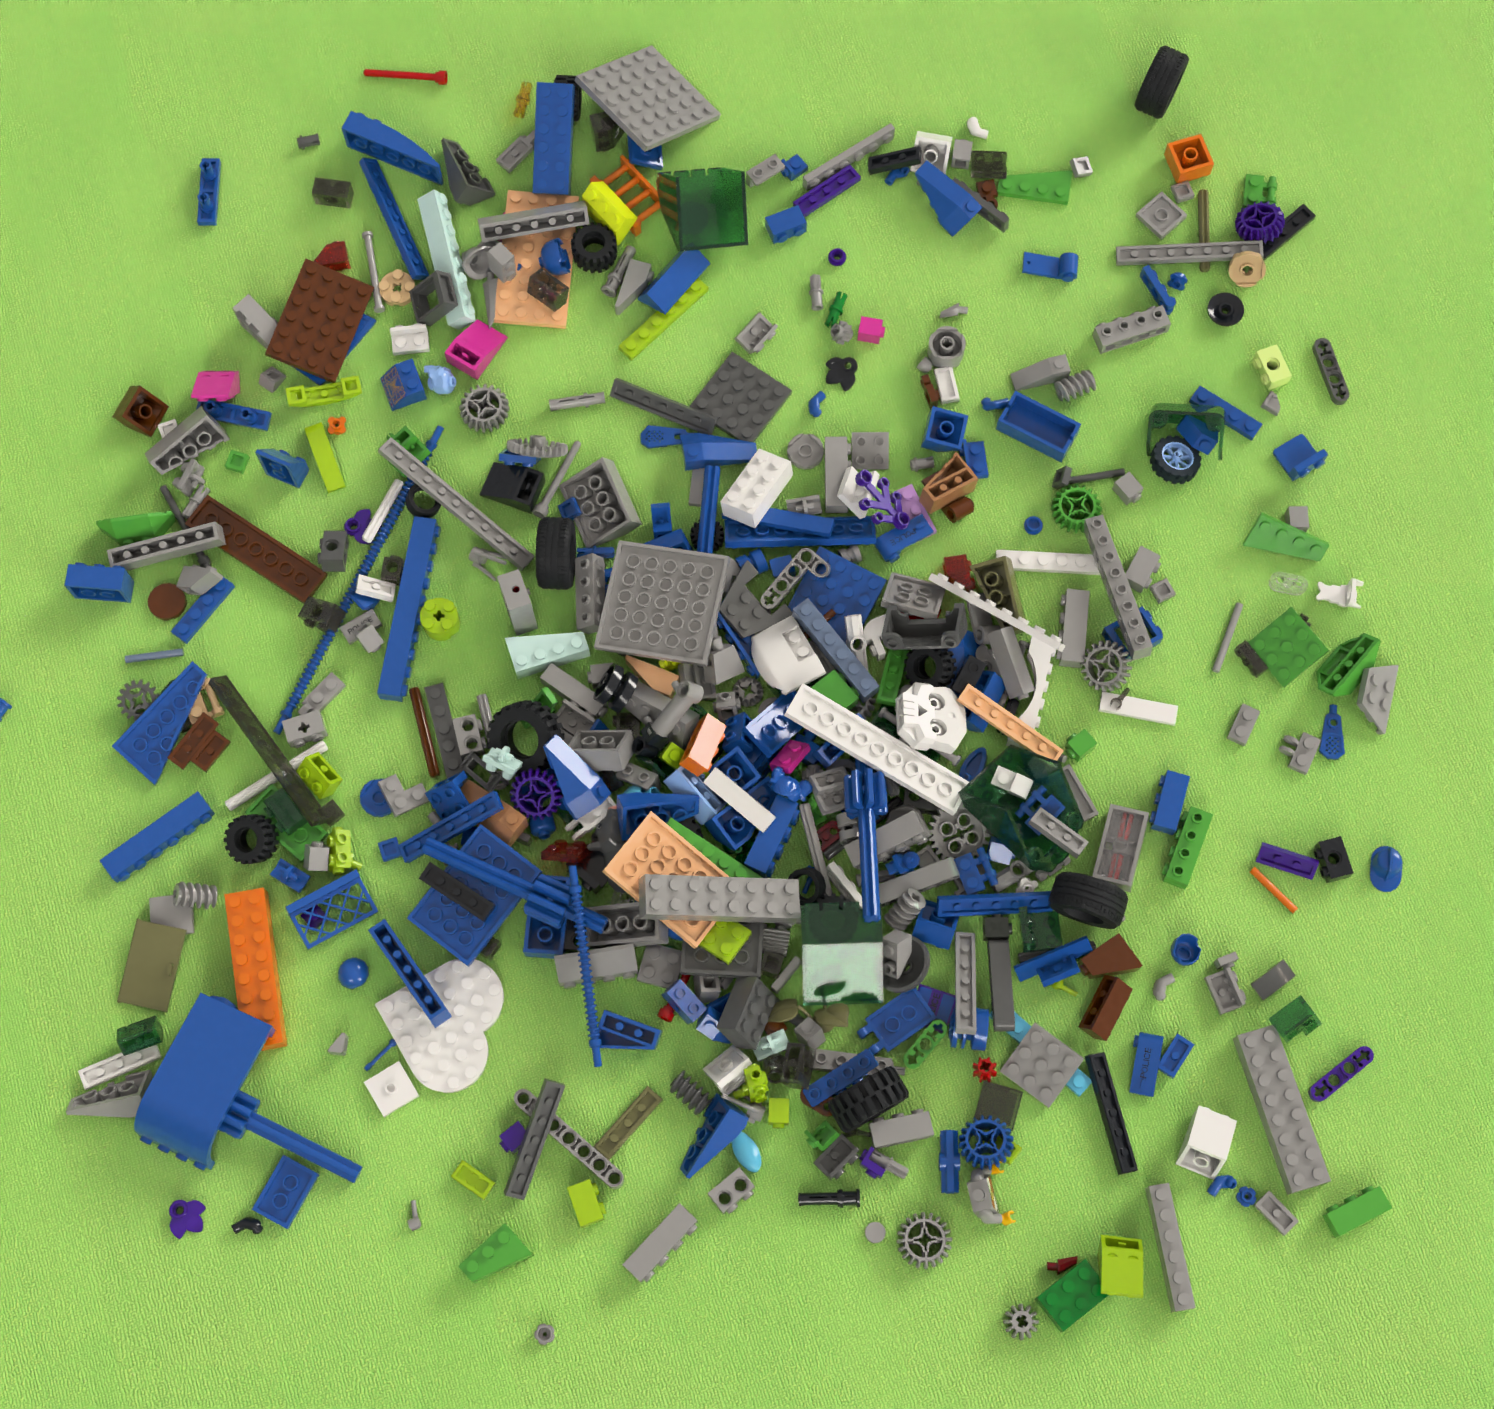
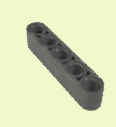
M988 939L994 1032L1015 1031L1009 940Z

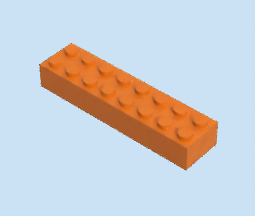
M263 887L224 894L238 1010L272 1025L275 1029L272 1038L268 1037L261 1051L286 1047L287 1039L268 892Z

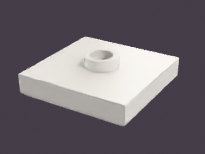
M400 1061L364 1082L383 1117L388 1116L419 1097Z

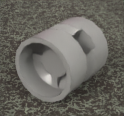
M847 812L837 815L836 820L838 829H840L839 838L841 845H847L858 839V817L850 819L847 817Z

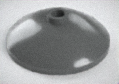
M912 936V953L900 978L895 979L881 973L880 949L874 964L876 979L882 987L890 992H908L916 988L926 977L930 967V954L926 945L918 938Z

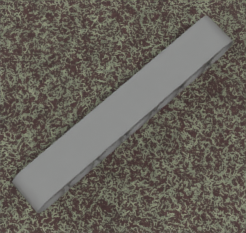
M520 1089L515 1093L514 1101L531 1118L537 1097L526 1089ZM524 1094L528 1095L529 1101L526 1104H520L519 1097ZM555 1114L553 1121H558L559 1127L554 1131L549 1130L548 1134L612 1189L620 1188L624 1184L622 1172ZM567 1134H573L575 1137L571 1144L564 1143V1137ZM582 1147L589 1148L590 1153L587 1157L579 1156V1150ZM596 1161H604V1169L600 1171L594 1169ZM612 1174L620 1175V1181L617 1184L609 1182Z

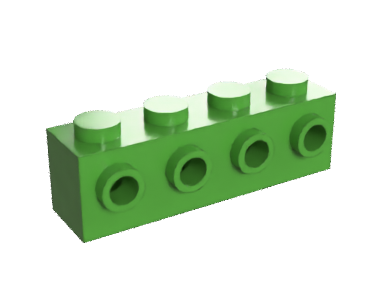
M1192 806L1188 811L1184 810L1180 820L1183 822L1182 828L1177 829L1174 837L1177 842L1175 846H1171L1168 857H1171L1169 864L1165 863L1161 873L1164 875L1163 882L1184 890L1188 886L1213 814Z

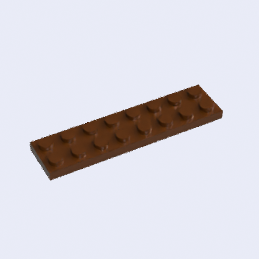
M209 495L204 498L184 523L189 528L217 522L223 527L226 545L219 546L218 548L305 605L328 576L326 572H323L320 568Z

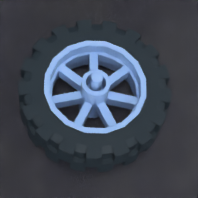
M1169 435L1165 439L1164 437L1161 438L1154 446L1150 454V464H1152V470L1156 471V475L1159 478H1164V481H1170L1172 484H1184L1186 481L1189 482L1194 478L1201 466L1202 458L1199 456V450L1193 448L1185 438L1182 439L1180 436L1175 435L1172 437Z

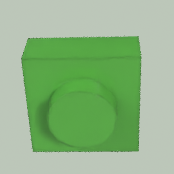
M231 450L225 463V468L243 474L250 457L247 454Z

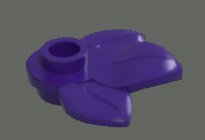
M370 509L356 512L354 518L348 519L344 524L347 534L354 536L356 541L362 544H371L362 540V535L372 520L370 518ZM352 526H357L356 529H351Z
M176 1200L171 1204L169 1208V1214L172 1217L170 1230L176 1238L181 1239L186 1230L190 1232H201L203 1230V1220L200 1217V1214L206 1209L203 1203L197 1200L189 1202ZM179 1207H183L182 1214L177 1213Z

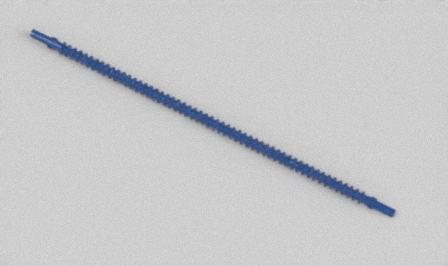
M438 425L431 439L426 442V448L430 452L437 447L436 443L444 430L442 426ZM430 454L429 456H427V457L422 461V463H423L425 466H427L426 461H430L429 457H431L432 454ZM408 477V481H405L406 486H402L403 490L400 491L401 495H398V500H395L396 504H393V509H390L391 513H388V518H385L386 523H382L383 527H380L381 532L377 533L379 536L375 537L376 541L372 542L374 545L370 546L371 550L367 551L368 555H365L366 560H362L361 569L357 570L359 573H356V578L352 579L353 583H350L351 588H347L346 597L342 598L344 601L340 602L341 606L337 607L338 611H335L336 616H332L333 621H330L331 625L327 626L326 634L322 635L323 640H319L318 649L314 650L316 653L312 654V659H309L310 663H307L308 668H304L305 673L301 674L303 677L299 678L300 682L296 683L297 687H294L295 692L291 693L290 701L286 702V708L281 711L280 714L282 716L273 730L274 733L280 735L283 730L282 721L292 718V712L297 708L296 704L300 703L298 700L302 699L301 694H305L304 689H307L306 685L310 684L311 676L315 675L314 670L318 669L316 666L320 665L319 661H322V656H325L324 651H328L327 646L329 647V642L333 641L334 633L338 632L337 627H340L339 623L343 622L342 618L346 617L344 614L348 613L347 609H350V604H353L351 596L356 594V583L359 574L368 576L367 571H371L372 562L376 561L374 558L378 557L377 553H380V548H383L382 543H386L385 539H388L387 534L391 533L389 530L393 529L392 525L396 524L394 521L398 520L399 512L403 511L402 507H405L406 496L410 488L415 484Z

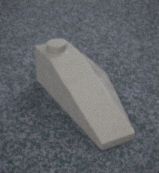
M151 1070L132 1073L125 1076L126 1080L117 1084L114 1081L108 1083L107 1087L97 1092L94 1089L72 1098L66 1110L67 1115L136 1117L140 1102L152 1081Z

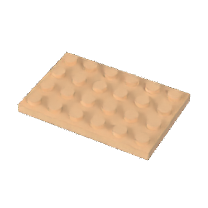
M652 811L648 813L602 871L637 902H639L638 879L645 874L729 877ZM660 920L694 949L697 948L717 922Z

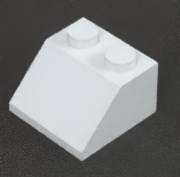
M917 131L914 147L920 146L922 150L921 164L911 166L910 171L916 172L928 160L946 175L953 137Z

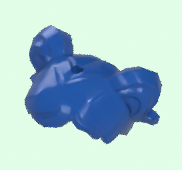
M776 767L772 771L770 790L773 789L775 793L787 797L792 802H797L799 799L803 802L806 801L805 797L812 792L813 788L809 781L802 780L798 782L796 779L785 775L781 767Z

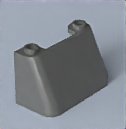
M954 603V609L951 612L946 611V618L909 619L908 612L903 614L898 611L897 605H888L882 631L884 646L892 650L957 647L966 635L968 628L964 603Z

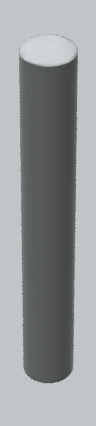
M1121 468L1073 476L1069 484L1124 476L1125 470Z

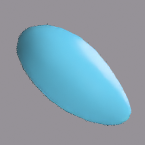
M741 1131L731 1142L733 1152L745 1169L750 1172H757L762 1164L760 1151L754 1141Z

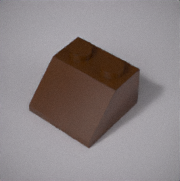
M140 385L130 386L112 417L124 426L152 437L169 406Z

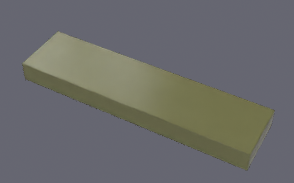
M647 1086L594 1145V1148L607 1160H610L663 1099Z

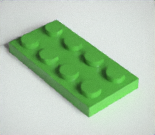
M273 784L245 811L247 815L258 814L266 816L265 819H271V825L275 824L277 827L275 832L279 833V836H276V840H279V843L301 863L304 862L305 844H311L312 841L323 842L329 835L327 831Z

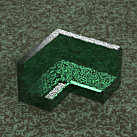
M1301 995L1269 1018L1271 1024L1286 1043L1303 1031L1307 1036L1322 1025L1317 1015Z

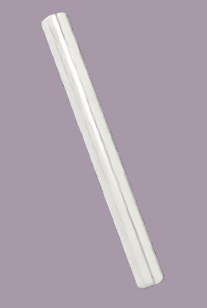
M322 740L226 800L227 808L230 811L234 810L267 789L271 784H275L297 770L306 756L317 752L322 754L327 751V745Z

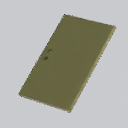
M137 919L118 995V1003L123 1002L168 1012L187 930Z

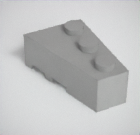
M248 294L233 307V311L239 324L267 349L278 322L273 317H270Z

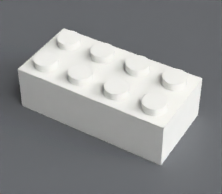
M758 449L720 501L723 515L756 528L792 478L791 461Z

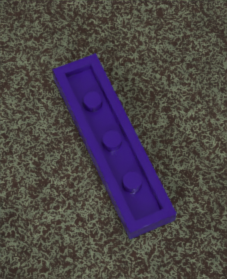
M849 164L795 200L793 206L799 205L805 218L861 181V176Z

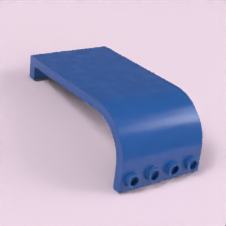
M200 993L140 1102L134 1122V1130L140 1136L139 1140L148 1145H151L153 1142L159 1145L157 1147L159 1150L167 1154L169 1151L176 1153V1158L184 1162L189 1159L194 1162L193 1166L203 1171L205 1168L212 1170L215 1162L211 1159V1149L216 1134L268 1037L272 1038L275 1032L273 1026Z

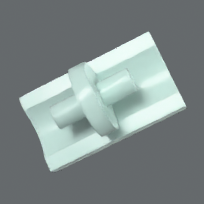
M504 746L502 750L492 747L488 754L483 755L482 761L486 762V770L495 772L499 768L503 770L502 777L507 780H511L523 764L522 761L510 754V747Z
M784 1029L762 1037L756 1050L753 1051L757 1061L760 1062L790 1049L791 1045Z

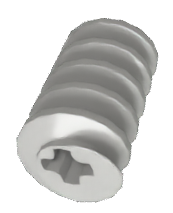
M1083 370L1081 374L1075 373L1074 376H1068L1067 379L1064 378L1061 382L1056 381L1054 387L1059 400L1063 401V398H1065L1069 402V395L1076 399V393L1080 396H1083V390L1086 393H1090L1089 387L1095 391L1096 382L1090 370Z
M181 881L175 885L173 905L177 906L178 902L181 901L182 907H185L188 902L190 908L193 907L194 903H196L197 909L201 908L202 903H204L205 909H208L210 904L214 908L217 902V887L215 885L208 886L207 884L201 886L199 883L193 885L191 882L186 884Z
M908 888V892H904L902 897L898 898V903H894L893 908H890L889 913L884 916L887 924L894 929L905 930L926 905L924 896L913 888Z

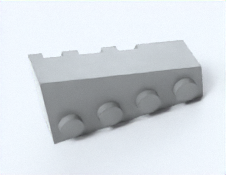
M638 681L636 689L625 705V708L645 724L643 721L644 717L650 716L654 722L671 701V698ZM689 709L668 734L670 740L667 744L673 742L685 751L699 721L700 714Z

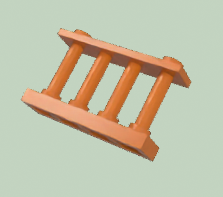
M621 155L620 168L603 180H599L594 175L590 178V183L604 181L609 185L627 172L632 179L614 193L620 197L636 184L644 191L625 205L631 210L648 196L653 199L655 203L637 216L638 219L630 229L635 236H638L641 233L642 221L660 208L666 214L669 212V201L664 195L661 196L635 168L634 164L629 163V159Z

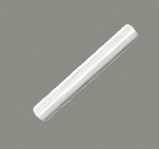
M399 479L394 480L363 533V541L367 543L372 542L402 490V486H404L403 481Z

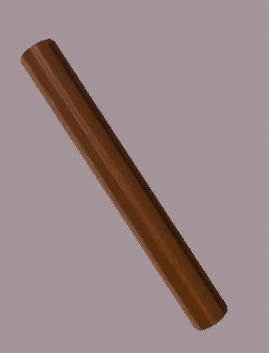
M418 687L409 689L429 776L435 778L440 776L421 693Z

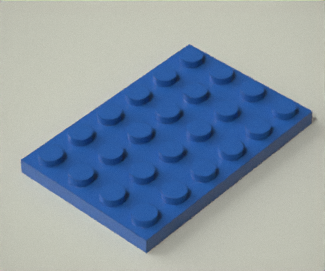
M481 824L459 850L532 884L543 872ZM448 865L444 870L446 873L496 905L485 922L432 887L407 919L469 967L522 898Z

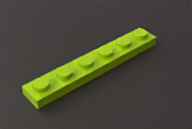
M697 278L666 314L657 310L618 346L619 350L632 361L708 292L709 287Z

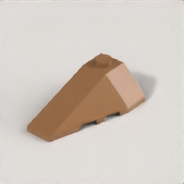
M469 779L460 789L469 804L490 793ZM501 800L504 809L480 822L477 826L483 825L511 847L529 826V823L524 815Z

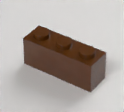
M1104 975L1078 1027L1094 1039L1107 1041L1133 989L1118 977Z

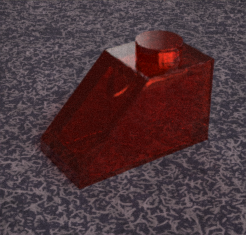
M334 241L331 244H326L313 261L335 271L351 269L345 241Z

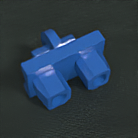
M912 851L905 854H895L892 856L893 861L885 864L890 875L907 874L915 871L914 868L919 865L920 858L917 853Z
M280 858L278 864L270 873L272 877L298 893H301L311 878L308 874Z

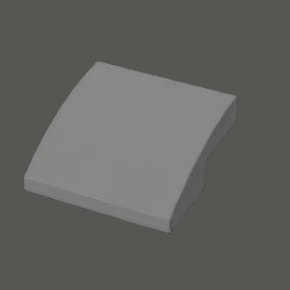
M844 766L813 774L809 777L813 787L812 791L822 816L845 809L843 779L848 773Z
M173 895L149 898L150 922L187 930L186 935L194 933L193 907L190 908L188 902L185 907H182L181 901L178 902L177 906L173 905Z

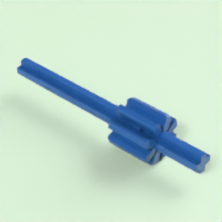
M705 466L697 552L713 554L720 481L719 466Z
M855 758L856 770L851 771V775H845L843 779L844 806L848 818L854 819L858 817L862 910L864 922L870 923L881 920L876 820L880 819L879 815L884 816L888 812L887 787L884 773L881 771L873 773V768Z
M431 837L426 839L421 850L422 853L527 900L524 905L526 915L557 929L561 928L567 919L571 921L575 919V916H572L574 914V910H572L574 905H571L573 899H570L572 894L569 893V885L544 874L539 875L538 879L532 884ZM584 907L582 912L585 913L583 915V918L586 919L584 921L585 927L602 934L607 925L608 917Z
M239 1090L219 1128L220 1131L236 1139H241L246 1130H249L352 1183L356 1182L363 1168L362 1166L257 1114L260 1100Z

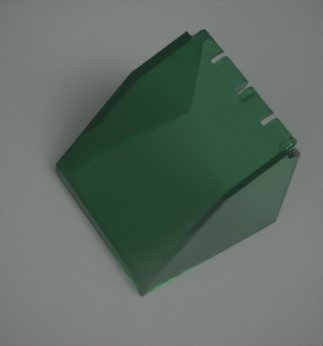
M726 167L708 168V175L706 176L705 169L691 170V177H689V170L674 171V175H671V171L657 173L656 185L661 211L677 251L748 245L745 171Z
M839 902L823 903V911H819V903H804L803 906H800L803 1006L832 1005L836 1003H883L881 903V920L870 923L864 922L863 910H859V902H843V910H839Z

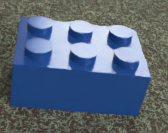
M78 562L68 564L64 586L76 599L131 603L134 580L122 566L105 567L101 564L87 566L84 563Z

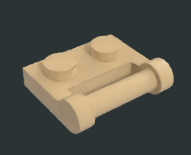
M212 678L205 680L188 716L192 726L203 712L213 719L225 713L223 707H220L213 689L214 683ZM205 689L213 708L210 712H208L201 691Z

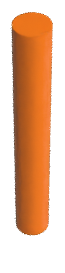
M1256 867L1250 871L1292 914L1298 909Z

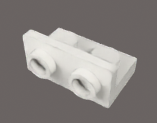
M426 324L397 325L390 328L394 356L430 352L429 334Z

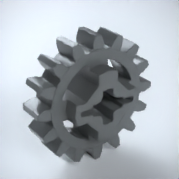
M140 679L139 683L136 684V681L132 680L131 686L128 683L124 685L126 690H119L123 695L117 697L118 700H121V703L117 706L124 708L121 713L127 712L128 719L134 716L136 721L144 713L136 711L141 708L147 709L160 694L154 693L156 687L150 688L149 681L143 684V679ZM134 688H141L138 692L130 691ZM147 692L151 696L152 703L147 698ZM143 693L141 699L142 702H140L136 707H134L136 704L135 698H137ZM126 699L130 701V708L126 704Z

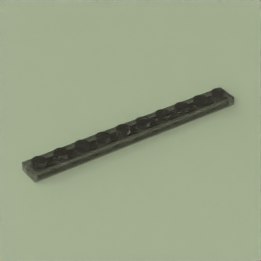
M227 675L211 678L208 684L310 826L313 827L326 823L329 819L326 812Z

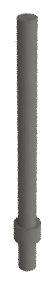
M161 486L160 491L182 530L188 529L189 527L184 524L186 520L182 516L167 486ZM203 551L195 553L200 567L206 568V566H211L209 557Z

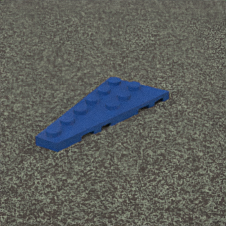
M193 661L112 745L116 751L154 785L157 784L168 761L167 757L172 752L208 676Z

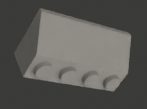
M633 943L587 951L590 953L588 955V958L591 959L589 961V964H591L589 969L592 970L590 975L593 976L591 978V981L594 982L593 984L598 980H603V982L615 981L616 977L630 979L639 973ZM580 952L554 956L560 987L564 986L565 989L574 988L576 984L583 982V979H581L583 975L580 973L582 968H579L581 962H578L580 959L578 954Z

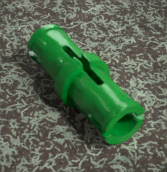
M838 291L836 293L825 322V326L828 328L831 321V328L835 323L837 324L839 316L844 311L842 308L848 297L847 294L843 293L840 299L842 292Z

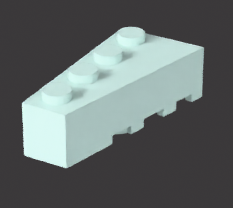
M584 632L505 638L518 679L545 671L551 663L558 667L590 657Z

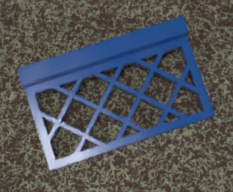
M357 870L342 876L285 907L288 916H290L308 950L378 912ZM358 883L362 890L360 897L349 895L350 887ZM336 894L345 896L342 907L331 904L332 898ZM347 897L359 900L356 911L344 908ZM360 902L369 903L372 911L366 914L358 912ZM316 905H327L325 916L313 913ZM329 907L341 909L338 920L327 917ZM343 910L355 913L353 921L349 923L340 921ZM301 913L310 915L307 926L298 924L295 916ZM357 914L362 915L361 917L355 919ZM312 916L323 919L320 930L309 927ZM325 920L337 923L335 931L331 933L323 931ZM301 927L306 928L305 933H303ZM308 929L319 932L318 939L310 944L306 938Z

